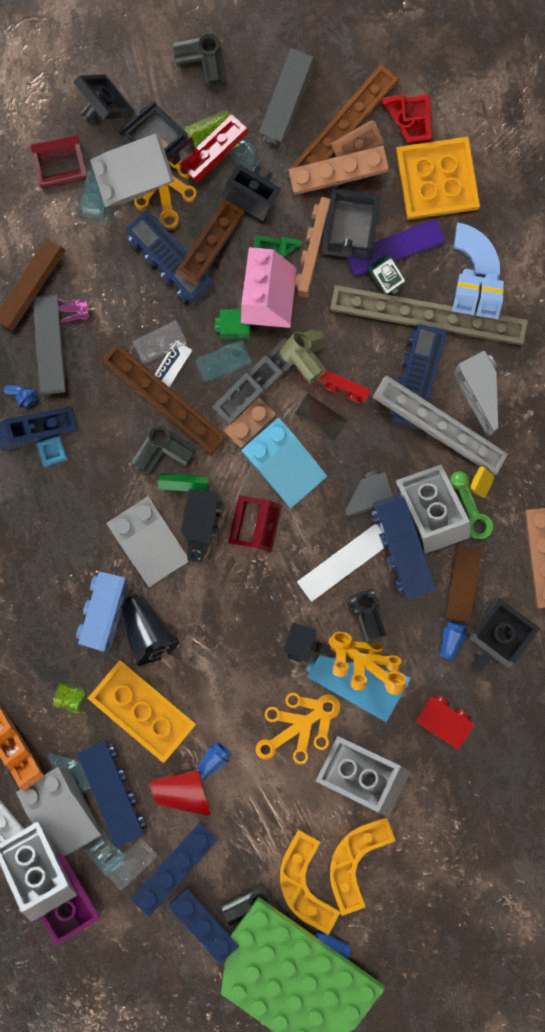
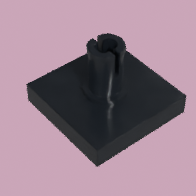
M106 74L79 75L73 82L89 101V104L81 112L82 117L88 122H93L98 115L103 120L128 118L134 112V109Z

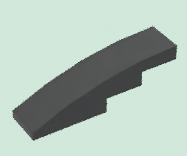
M58 294L34 298L35 338L41 395L66 392Z
M284 338L268 355H265L249 372H246L213 406L228 424L237 419L258 397H261L294 365L286 362L279 352L280 348L288 340L287 338Z

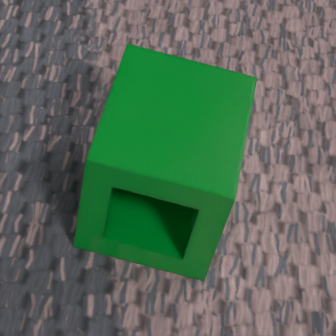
M241 309L220 310V317H215V332H220L221 339H250V324L241 323Z

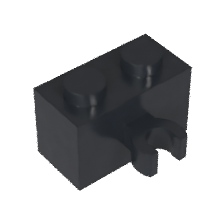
M238 164L227 180L222 197L264 221L273 207L281 188L270 182L271 172L266 177L259 175L261 166H257L254 172Z
M292 622L283 652L288 654L287 659L301 663L302 658L308 659L310 650L328 655L330 645L314 640L316 629Z

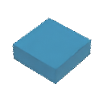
M60 436L36 443L44 467L68 460Z

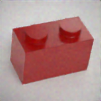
M439 695L436 699L430 696L414 722L459 750L475 725L470 721L472 716L461 709L455 712L449 708L451 703Z

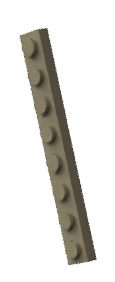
M337 285L334 286L330 311L416 327L419 323L445 330L449 333L521 346L524 344L528 321L499 315L498 319L476 316L477 311L474 312V315L453 312V306Z

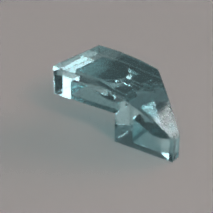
M246 136L229 152V155L236 165L241 164L253 172L254 167H257L258 164L257 150L249 137Z
M53 753L47 754L54 769L57 767L70 768L81 792L90 788L80 762Z

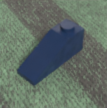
M71 406L2 420L0 422L1 451L28 446L77 431L78 427Z

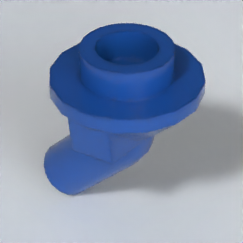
M6 385L4 387L6 395H16L15 399L18 401L17 406L19 408H29L37 401L36 396L38 392L36 390L13 385Z

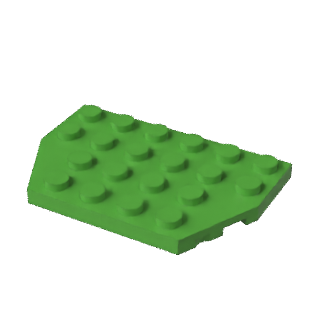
M260 897L257 898L231 934V938L239 947L226 959L221 994L274 1032H350L355 1030L384 991L385 986Z

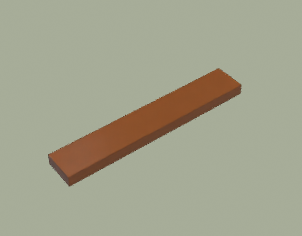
M380 64L289 169L333 158L335 152L331 143L360 127L382 102V98H385L397 85L399 78Z

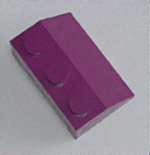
M62 852L57 854L77 896L39 917L56 947L101 919Z

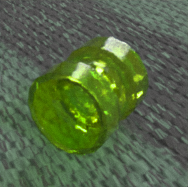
M59 683L53 699V707H65L70 712L78 713L83 700L84 689H71L67 684Z

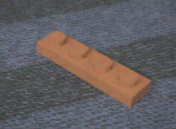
M384 145L289 169L292 189L295 195L389 172Z
M321 197L319 205L315 204L312 218L315 219L313 228L309 227L306 241L310 243L308 251L303 250L300 263L304 265L302 274H297L295 288H298V295L300 297L308 298L325 232L330 199Z
M545 508L525 511L536 609L545 608Z

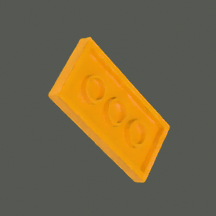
M122 660L118 661L87 698L163 763L166 762L196 726L195 722Z

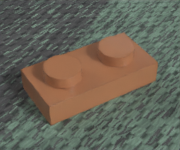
M370 120L332 142L331 145L336 157L375 148L384 142L375 121Z
M258 397L224 430V433L242 449L276 414Z

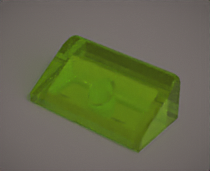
M224 110L182 129L193 137L196 148L230 114L227 110Z

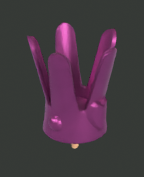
M58 298L59 301L74 303L59 306L58 309L60 311L78 312L75 315L63 318L60 323L77 319H89L88 311L95 310V308H88L87 300L84 299L70 301Z

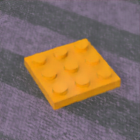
M468 137L396 147L407 220L479 210L480 204Z

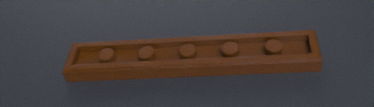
M118 343L101 360L105 366L211 457L227 440L226 435Z

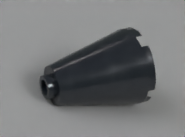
M135 594L124 600L121 608L132 660L135 665L143 667L162 660L161 655L165 652L171 655L179 648L180 642L176 635L143 596Z

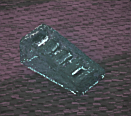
M96 821L102 833V836H100L102 840L93 848L90 845L97 839L82 848L105 876H108L126 858L117 847L115 848L113 841ZM107 845L108 848L98 856L97 853ZM114 853L115 856L108 863L104 864L103 861Z

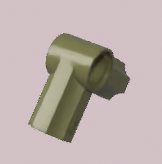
M314 329L304 333L299 331L293 333L279 350L281 357L286 362L294 364L309 384L315 382L326 373L325 367L314 354L324 348L325 336L320 330L315 331Z

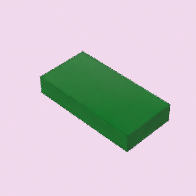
M160 473L158 489L189 491L190 488L208 491L210 476Z

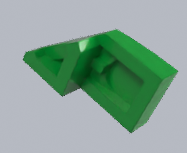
M256 235L253 248L272 249L285 258L301 246L302 241L285 237L276 239Z

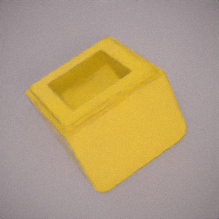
M479 467L470 484V492L485 498L494 481V475L485 467Z

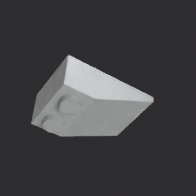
M159 133L107 151L90 160L105 207L126 204L174 181Z
M484 350L459 363L453 375L488 438L498 429L497 372L495 370L497 365L491 355L487 356Z
M442 464L396 480L399 493L405 496L424 554L471 538L470 521Z
M149 496L106 523L148 587L153 586L190 562L187 560V554Z
M337 736L316 782L389 818L410 771Z
M57 767L45 774L43 778L25 791L20 789L16 792L27 816L33 824L36 822L40 823L56 854L62 852L64 857L102 836L70 768Z
M39 822L0 843V865L21 912L31 922L77 896L63 865Z

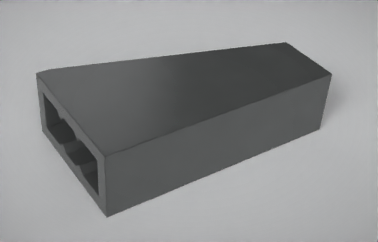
M290 48L259 131L260 134L265 135L263 140L277 145L278 141L285 142L318 63L313 56Z

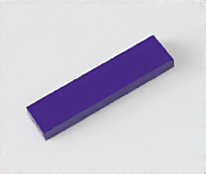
M433 219L374 242L371 261L347 257L354 277L369 272L366 267L386 254L391 256L396 262L445 243V238L437 219Z

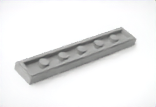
M389 376L383 378L373 396L375 400L480 467H485L493 475L498 474L508 456V453Z

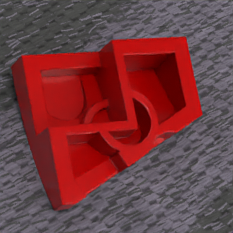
M429 94L412 97L398 95L382 98L383 104L408 144L434 142L431 97Z
M199 769L178 775L175 773L151 779L149 785L157 805L204 816L211 815Z

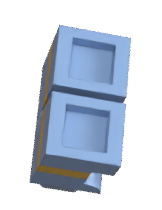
M465 269L459 275L452 311L474 315L478 301L476 316L498 319L503 303L504 281L499 280L498 274L489 273L483 278L477 277L474 270Z

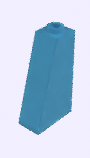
M319 655L317 659L312 657L305 669L309 672L308 678L387 722L404 690L398 695L388 693L385 683L365 668L366 688L361 691L355 690L351 687L354 663L346 661L349 664L348 674L344 677H339L333 673L335 658ZM405 675V676H406V679H407V680H406L405 688H406L407 684L409 683V681H410V679H411V678L408 677L407 675Z

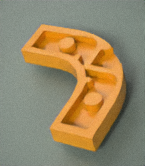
M387 817L355 828L340 841L334 851L330 865V880L342 916L365 908L356 880V869L360 859L371 850L396 841Z
M298 829L281 863L280 885L286 903L295 915L329 935L341 912L318 899L310 892L306 884L305 874L320 841Z

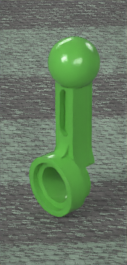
M462 471L453 473L450 477V483L453 489L457 491L470 521V536L475 539L488 537L492 533L493 523L488 516L479 514L468 487V475ZM476 520H481L485 525V529L481 534L476 533L473 529V524Z

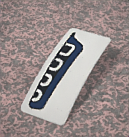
M175 341L155 375L170 387L192 350Z

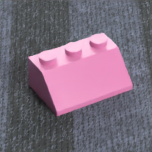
M249 247L241 305V323L286 328L291 326L297 268L275 250Z

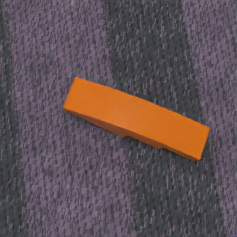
M0 705V757L4 765L10 769L19 788L25 791L43 778L44 774L12 721Z

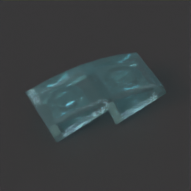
M90 165L78 213L82 216L102 220L106 207L93 167Z
M243 340L220 347L218 351L195 359L204 383L238 370L252 362Z

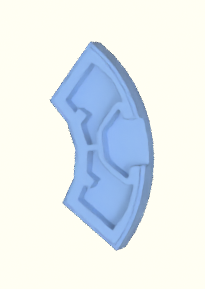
M457 223L454 249L463 251L470 257L476 275L486 276V274L493 273L498 274L500 277L499 258L490 240L477 229L466 224Z

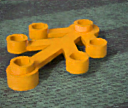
M161 140L163 147L166 148L168 146L167 143ZM168 161L171 167L178 170V174L182 179L190 178L188 174L181 173L182 168L179 164L182 161L177 165H173ZM174 176L173 182L159 188L163 209L159 216V221L166 230H174L179 224L178 214L172 210L168 185L181 193L186 202H193L197 197L196 189L193 186L185 185ZM156 190L135 199L136 208L141 211L146 210L149 207V199ZM193 191L194 194L192 197H186L185 193ZM140 199L146 200L143 206L137 204ZM167 218H173V219H174L173 224H171V225L166 224V223H165L166 219H167Z
M336 632L329 639L328 645L336 653V661L333 666V673L336 676L344 677L348 674L349 664L346 662V654L354 661V675L351 679V687L353 689L361 691L366 688L367 678L364 676V668L385 683L388 693L398 695L405 689L406 676L397 672L400 670L402 660L395 655L382 656L384 648L382 644L352 641V637L346 632ZM359 651H368V652H367V654H365V653H360ZM376 664L385 665L386 669L392 672L387 673Z
M296 693L288 694L285 700L287 706L291 708L302 706L315 709L306 716L279 711L275 707H269L265 711V718L269 722L283 721L293 723V725L271 740L263 739L259 741L256 745L258 757L264 760L272 758L277 747L300 732L297 750L293 753V759L298 764L305 763L308 759L306 751L311 724L320 719L319 733L314 738V746L319 750L326 749L329 744L327 735L330 719L335 718L340 711V703L333 695H322L318 700L300 697ZM294 695L298 698L296 705L289 704L288 698ZM330 702L333 708L330 712L323 710L324 703ZM273 709L277 712L275 719L268 717L267 713L269 710ZM320 737L326 740V744L323 747H319L316 744L317 739ZM263 745L270 747L271 751L269 754L261 752ZM301 751L305 753V759L303 761H298L296 759L297 752Z

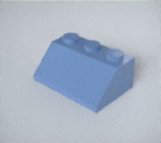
M99 572L98 577H93L90 586L93 594L91 600L86 601L83 614L86 615L85 622L79 625L76 638L79 639L78 644L110 652L122 612L121 607L124 604L130 584L128 579Z

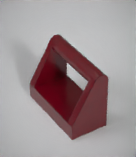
M78 135L30 145L41 188L88 178ZM77 153L80 170L47 177L43 176L41 160Z
M239 495L228 544L271 553L282 505L271 500ZM247 503L260 506L252 542L239 540Z

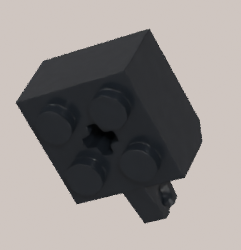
M189 488L181 533L188 541V561L203 563L208 547H212L213 542L218 541L220 528L216 523L217 518H222L224 504L217 493Z
M501 598L496 599L466 638L478 647L475 652L479 656L472 666L479 672H482L488 663L494 665L498 662L504 668L510 669L540 628ZM506 628L505 634L508 638L500 639L498 629Z

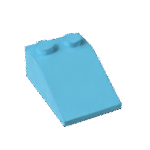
M279 417L241 450L242 455L290 509L327 477L325 472Z

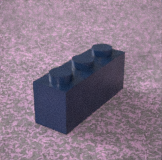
M187 886L169 904V909L219 964L224 962L239 947L231 938L232 932L190 886Z

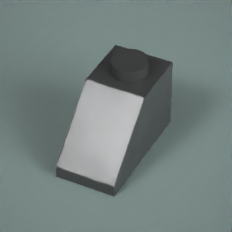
M376 470L364 474L365 479L360 481L345 511L346 518L374 509V502L393 496L385 472L379 474V471Z

